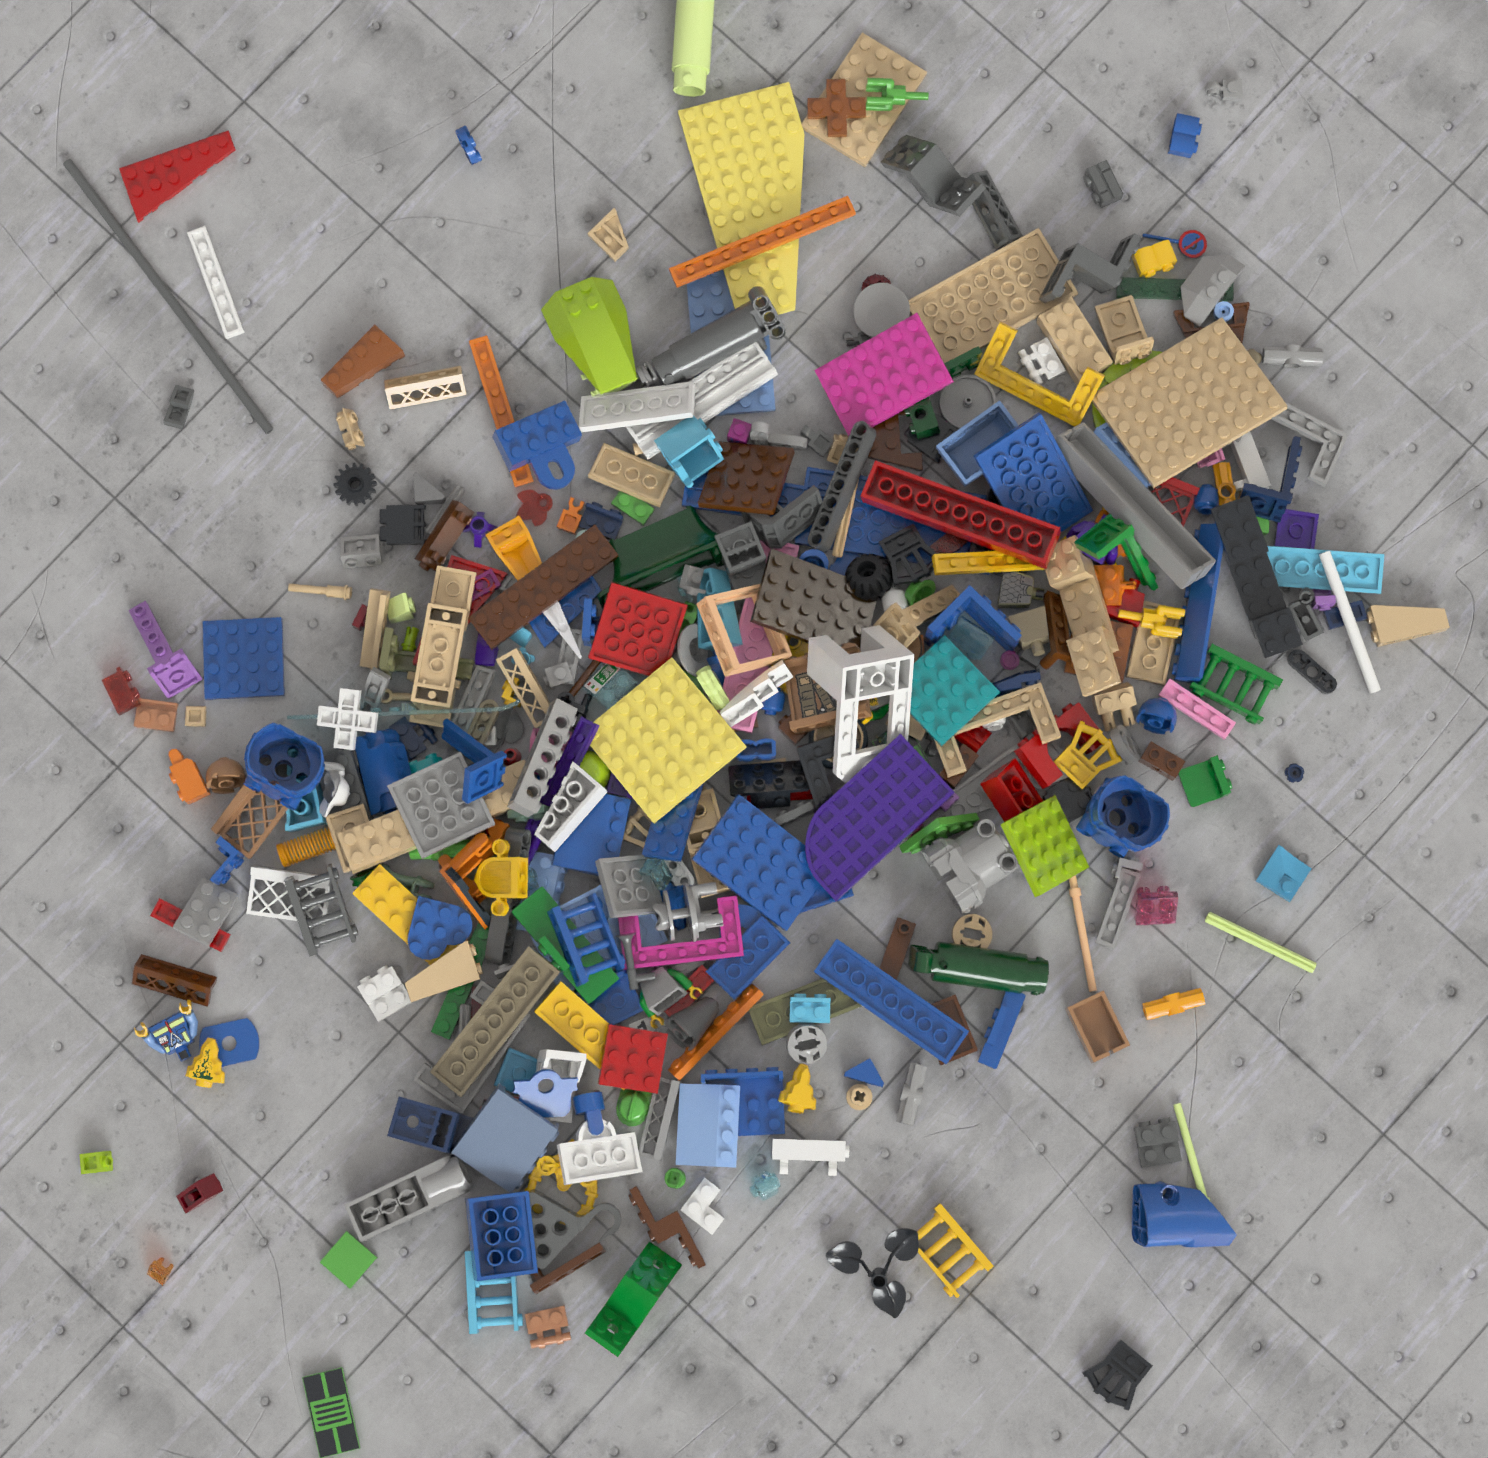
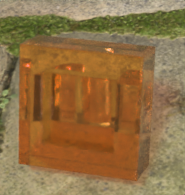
M163 1257L157 1261L154 1260L147 1272V1275L162 1286L167 1282L173 1269V1264H170L167 1268L162 1266L165 1259Z

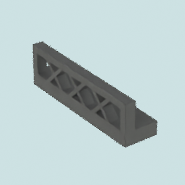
M988 171L975 172L967 177V179L982 183L986 188L972 205L996 250L1003 248L1010 241L1023 237ZM1008 228L1012 230L1014 235H1011Z

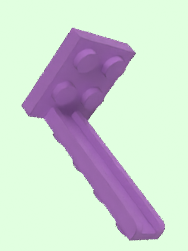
M146 600L128 610L155 661V664L148 667L147 670L168 699L202 680L200 673L182 648L173 653Z

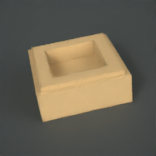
M186 706L185 726L206 727L207 707Z

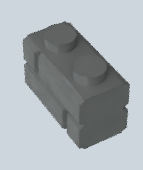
M1107 160L1086 169L1083 179L1086 186L1091 187L1093 191L1091 195L1095 204L1099 203L1100 207L1103 208L1122 199L1123 192Z

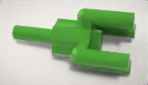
M867 78L866 92H882V97L867 96L866 110L891 111L893 105H905V99L928 100L929 92H906V86L894 85V80L891 78Z

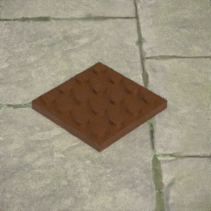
M719 441V445L723 449L720 453L724 460L709 470L698 500L699 508L774 515L795 454L794 449Z

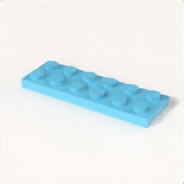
M1267 546L1269 550L1267 555L1280 587H1309L1311 589L1331 590L1319 554L1329 550ZM1330 550L1345 591L1381 594L1384 554Z

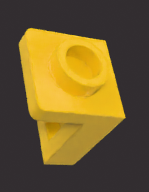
M514 677L516 686H519L520 680ZM506 679L502 687L504 692L501 696L505 701L504 704L511 708H515V706L520 708L521 703L513 698L515 692Z

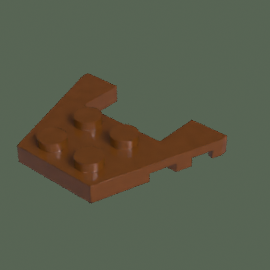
M1249 302L1232 304L1234 308L1233 324H1228L1241 343H1243L1250 306ZM1174 310L1173 315L1185 339L1205 328H1194V323L1184 317L1183 310Z
M905 410L873 427L876 431V438L868 455L869 459L896 464L904 468H912L916 471H923L922 452L901 453L899 416L906 415Z

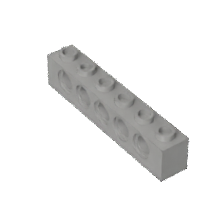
M558 698L550 703L507 805L508 808L526 817H530L539 811L542 804L540 799L546 794L549 787L547 782L556 771L554 765L563 754L561 748L570 737L568 731L577 720V716H575L577 708ZM556 720L561 723V728L556 725ZM548 738L553 739L554 745L549 742ZM541 755L547 758V762L542 760ZM534 772L539 774L540 780L534 776ZM527 789L532 792L533 797L527 794Z

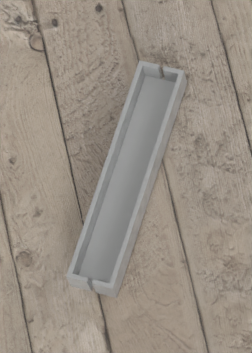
M1084 422L1057 437L1056 442L1076 479L1113 518H1119L1125 524L1133 526L1135 541L1140 544L1142 549L1181 590L1207 575L1216 560Z

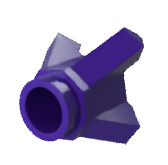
M477 512V515L471 520L470 524L466 525L462 531L473 534L474 547L482 548V538L487 533L498 528L486 521L484 518L485 512Z

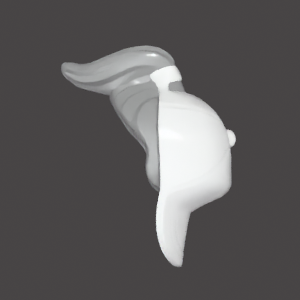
M324 761V769L327 772L324 776V799L320 804L319 810L323 817H327L333 806H343L346 804L350 795V788L344 779V766L336 762Z

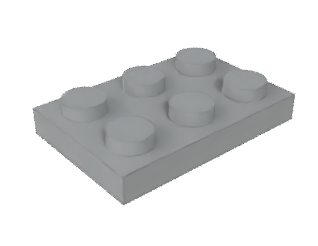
M203 877L175 922L173 929L209 947L237 901L238 894Z

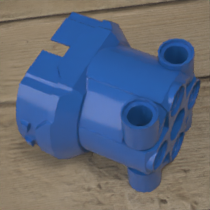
M271 723L260 729L257 733H254L246 746L244 760L248 776L243 784L256 792L261 790L269 798L280 800L283 806L296 810L302 797L311 793L321 781L325 768L322 747L281 724ZM294 749L299 755L292 758L287 752ZM267 757L271 760V763L268 766H264L260 763V760ZM280 764H286L291 767L292 773L288 777H279L275 772V768ZM298 776L306 777L301 783L296 781Z
M1126 775L1113 778L1106 777L1103 783L1095 790L1084 815L1076 826V830L1087 837H1092L1098 844L1110 847L1109 851L1113 855L1124 858L1129 850L1133 852L1141 851L1162 839V835L1169 827V804L1154 792L1145 789L1142 784L1133 778H1129ZM1122 797H1125L1128 800L1127 806H1124L1122 804ZM1112 810L1116 811L1120 816L1118 826L1110 822L1109 814ZM1129 824L1134 827L1133 834L1128 831Z

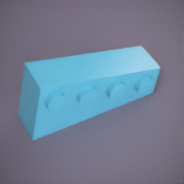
M294 749L288 751V755L292 758L299 755ZM287 765V775L290 776L292 769ZM298 776L296 781L301 783L306 777ZM320 782L311 793L302 797L296 810L288 808L286 811L285 831L292 833L327 824L326 817H323L319 810L320 804L324 799Z

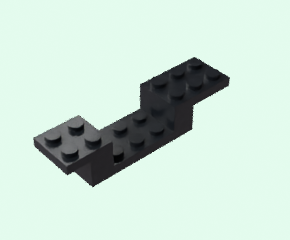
M1249 495L1210 509L1224 546L1223 553L1254 638L1258 640L1264 658L1303 645L1290 607H1286L1267 555L1269 550Z

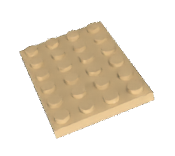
M862 32L832 79H846V97H865L866 103L867 96L882 97V92H866L867 78H891L894 80V85L906 86V92H916L927 75V71ZM826 88L819 98H826ZM905 99V105H893L891 111L866 110V118H847V137H828L827 119H808L807 115L802 122V127L804 131L863 167H866L910 99Z

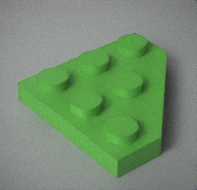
M977 813L936 818L899 846L902 853L911 852V854H915L921 851L927 844L931 845L932 841L938 837L948 838L961 831L970 830L974 827L973 824L980 819Z

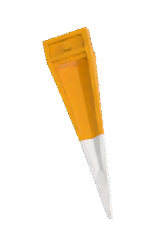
M520 516L515 517L485 535L496 555L517 581L542 564L532 537ZM557 602L543 612V614L581 659L582 656L561 606Z

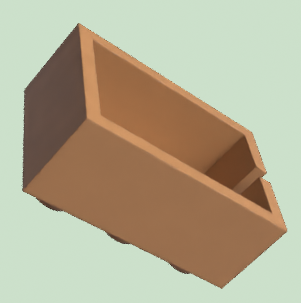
M1104 990L1065 1009L1091 1064L1109 1056L1110 1053L1113 1054L1130 1046Z

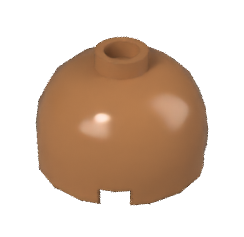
M227 757L219 758L206 771L207 789L212 788V792L218 794L234 793V788L240 787L241 789L246 779L245 771L241 764Z

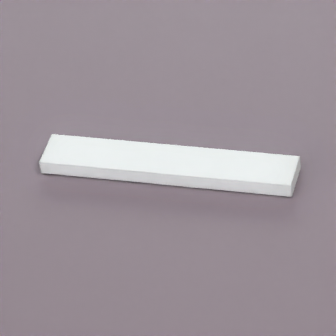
M206 226L187 232L225 338L228 339L245 333Z

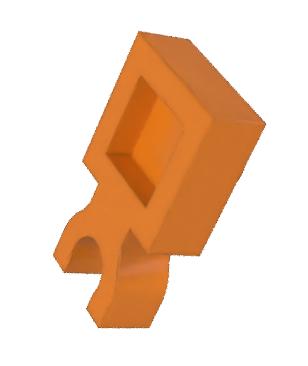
M570 497L569 510L563 509L557 529L576 535L582 519V515L578 513L583 509L585 502L581 501L580 505L575 507L573 506L575 499Z

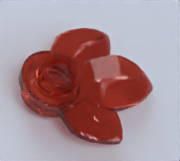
M524 490L517 494L523 504L516 516H520L522 520L532 519L535 527L543 524L547 519V512L553 506L552 498L548 494H538L534 490ZM543 500L547 502L544 507L539 505Z

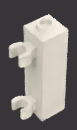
M1249 431L1244 434L1239 442L1233 441L1226 446H1231L1243 480L1234 482L1233 485L1236 492L1242 490L1244 483L1255 484L1269 489L1271 484L1251 432Z
M773 1139L772 1160H780V1174H788V1160L829 1161L828 1176H836L837 1162H845V1158H849V1145H846V1141Z

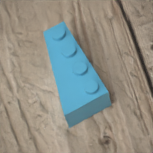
M714 568L704 569L699 588L706 590V593H698L697 603L705 596L731 591L726 571ZM734 601L716 605L732 647L743 645ZM697 607L698 648L715 651Z

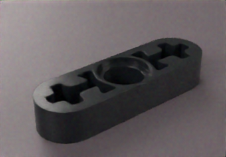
M1296 649L1288 655V664L1321 693L1331 694L1336 689V679L1304 651ZM1293 655H1294V656L1300 655V656H1301L1300 661H1301L1302 663H1305L1306 661L1309 662V663L1303 668V670L1300 668V667L1303 666L1300 662H1297V663H1294V662H1293V660H1294ZM1308 667H1315L1318 674L1316 677H1310L1307 674ZM1321 674L1324 675L1321 678L1323 681L1327 682L1329 680L1331 682L1330 686L1332 689L1329 687L1325 689L1323 687L1325 684L1321 680L1318 683L1316 682Z

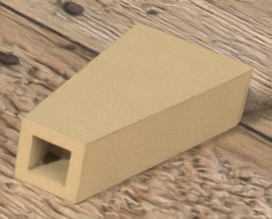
M1372 605L1366 612L1368 624L1371 623L1372 627L1371 638L1373 643L1376 642L1377 647L1443 632L1450 628L1444 608Z
M469 941L463 942L405 982L410 1001L414 1002L480 980L483 970L480 962L476 963L474 956L477 955L474 944H470Z

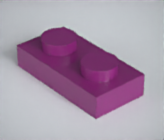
M492 569L476 576L475 581L483 577L487 578L490 582V587L495 582V590L501 587ZM480 580L475 584L472 602L490 592V587H488V583L485 580Z

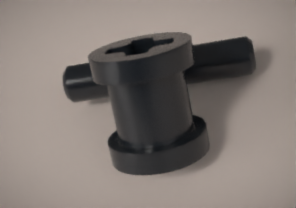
M562 692L557 698L577 708L575 714L577 720L572 727L575 730L581 716L584 718L587 716L592 695L586 693L580 705L575 702L571 693Z

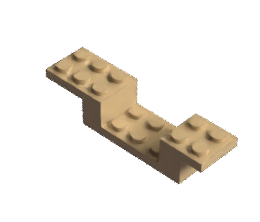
M1074 535L1057 542L1045 571L1049 585L1060 592L1073 638L1066 640L1082 696L1087 697L1121 683L1113 652L1118 651L1119 648L1093 562L1084 556L1081 550L1076 548L1074 542L1078 537Z
M437 566L431 602L427 606L411 695V702L413 703L409 722L444 728L443 720L447 718L451 720L456 692L454 686L464 631L467 630L476 572Z

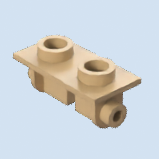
M342 408V411L337 413L336 420L340 431L346 429L348 431L342 434L345 447H348V450L355 449V445L364 447V435L359 429L356 413L351 409Z

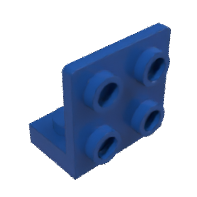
M220 836L215 843L219 845L218 850L228 858L210 878V881L217 885H221V883L224 885L230 879L232 870L234 868L238 869L243 864L245 855Z

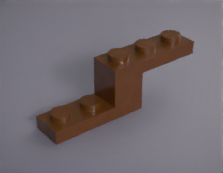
M635 1186L630 1189L631 1194L628 1197L633 1206L637 1205L641 1212L637 1214L643 1224L647 1223L650 1228L647 1233L651 1241H656L659 1244L680 1233L681 1237L678 1239L683 1249L688 1248L691 1254L688 1258L692 1266L697 1265L698 1269L705 1266L706 1264L678 1210L656 1222L638 1187Z

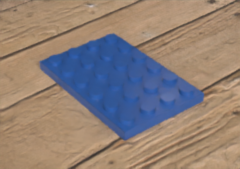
M1039 412L973 455L999 504L1003 507L1058 526L1061 532L1093 511L1048 425Z
M740 794L734 798L691 858L784 931L789 929L820 885L808 866L805 845Z

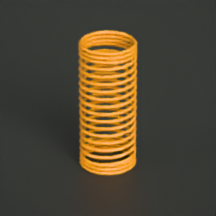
M327 826V829L324 827V831L321 828V833L319 830H317V833L314 831V835L310 832L311 837L307 833V837L304 834V839L303 836H300V838L297 836V841L294 838L293 840L290 839V842L287 840V844L285 841L276 844L283 867L286 868L292 864H298V861H305L308 858H315V855L318 857L322 853L335 851L336 848L329 827Z

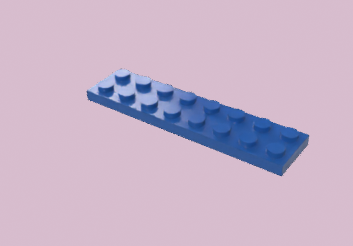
M838 939L835 940L814 970V973L944 1064L949 1062L969 1033L963 1026Z

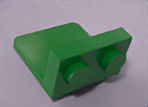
M1218 755L1209 758L1207 761L1181 769L1178 773L1190 807H1196L1217 800L1231 793V781L1225 777L1224 770L1226 768L1223 760H1219Z

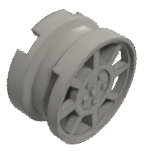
M648 361L643 363L641 367H635L642 388L660 386L659 380Z

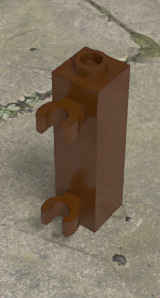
M452 500L414 558L420 562L418 566L428 572L429 570L436 571L437 566L443 565L447 559V554L466 525L470 524L473 519L471 517L475 512L461 502Z

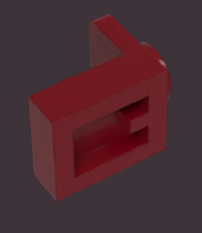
M361 605L352 623L353 628L359 631L363 627L365 628L368 605Z

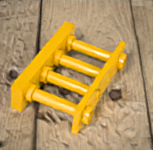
M939 1203L933 1208L936 1211L933 1214L934 1217L917 1231L918 1240L924 1237L938 1223L942 1224L945 1222L949 1227L947 1229L948 1232L924 1253L920 1248L917 1253L944 1283L943 1289L950 1298L953 1295L955 1298H958L960 1295L956 1290L978 1270L982 1271L985 1269L989 1271L993 1264ZM958 1237L962 1242L961 1248L936 1268L929 1259L951 1239ZM971 1253L976 1258L973 1261L974 1264L950 1284L942 1274L965 1254L969 1255Z

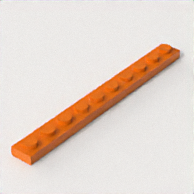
M845 196L669 268V272L676 288L855 216L856 212L849 197Z

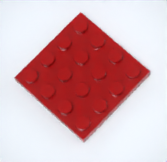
M611 582L588 658L650 676L672 657L688 605Z

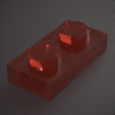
M946 533L930 545V548L938 554L955 553L969 541Z

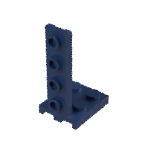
M1293 437L1288 448L1280 492L1274 489L1259 487L1255 484L1244 483L1238 499L1249 495L1256 517L1281 522L1287 504H1291L1293 493L1290 490L1294 488L1296 477H1293V475L1297 473L1299 461L1296 460L1302 452L1303 446H1300L1301 437Z

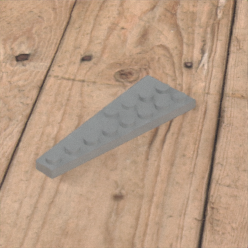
M1032 733L1027 736L1028 740L1034 736ZM1055 740L1047 743L1049 756L1054 761L1062 753V750ZM1017 744L953 789L959 796V800L946 812L939 807L920 825L923 829L936 818L969 813L978 814L993 808L994 805L980 783L989 774L1014 758L1017 759L1035 789H1041L1015 754L1014 750L1019 746ZM1060 769L1063 775L1053 783L1066 779L1068 776Z

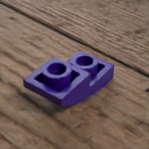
M478 633L475 664L495 666L499 651L498 647L491 650Z

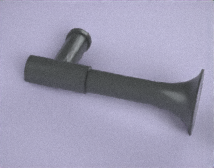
M625 933L615 936L622 941L624 946L630 990L639 989L638 982L655 980L654 971L636 974L631 944L632 937L636 933Z

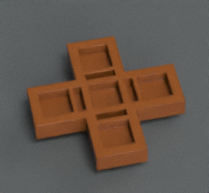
M826 79V98H807L808 119H827L828 137H847V118H866L865 97H846V79Z

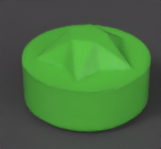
M671 1168L666 1172L664 1179L668 1187L679 1189L684 1185L686 1176L681 1169Z

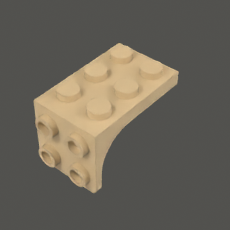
M1132 295L1095 306V312L1114 365L1119 363L1124 365L1132 359H1143L1152 353L1154 339L1153 337H1147Z

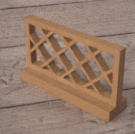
M243 785L211 830L216 834H220L243 855L251 859L288 808L279 804V800H275V805L266 806L265 794L261 790L257 793ZM255 795H261V807H253L252 799ZM276 807V817L268 820L266 808ZM262 809L263 821L254 822L253 810ZM243 811H249L250 822L241 823L240 815ZM264 823V833L256 836L255 824ZM251 824L252 836L243 837L242 825ZM231 827H238L239 838H232L227 834ZM244 839H252L253 847L249 852L244 848Z

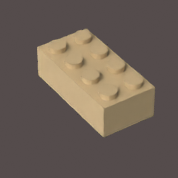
M1072 296L1038 316L1036 323L1050 341L1076 386H1078L1087 367L1102 373L1111 366L1112 359Z

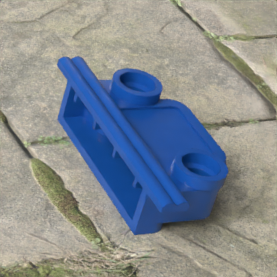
M394 729L377 730L376 733L366 732V735L356 737L355 750L371 815H386L397 810L398 808L387 786L411 775L405 746L402 742H399V734Z

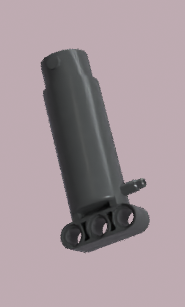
M760 286L753 287L748 293L750 301L671 344L667 351L652 358L653 365L665 386L675 384L684 378L688 380L755 342L759 344L762 350H766L767 345L763 338L767 335L773 340L782 339L786 335V328L765 290Z

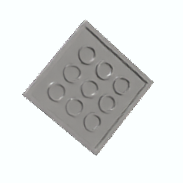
M461 752L387 786L421 859L495 825L483 797L468 804L462 800L465 768L468 766Z

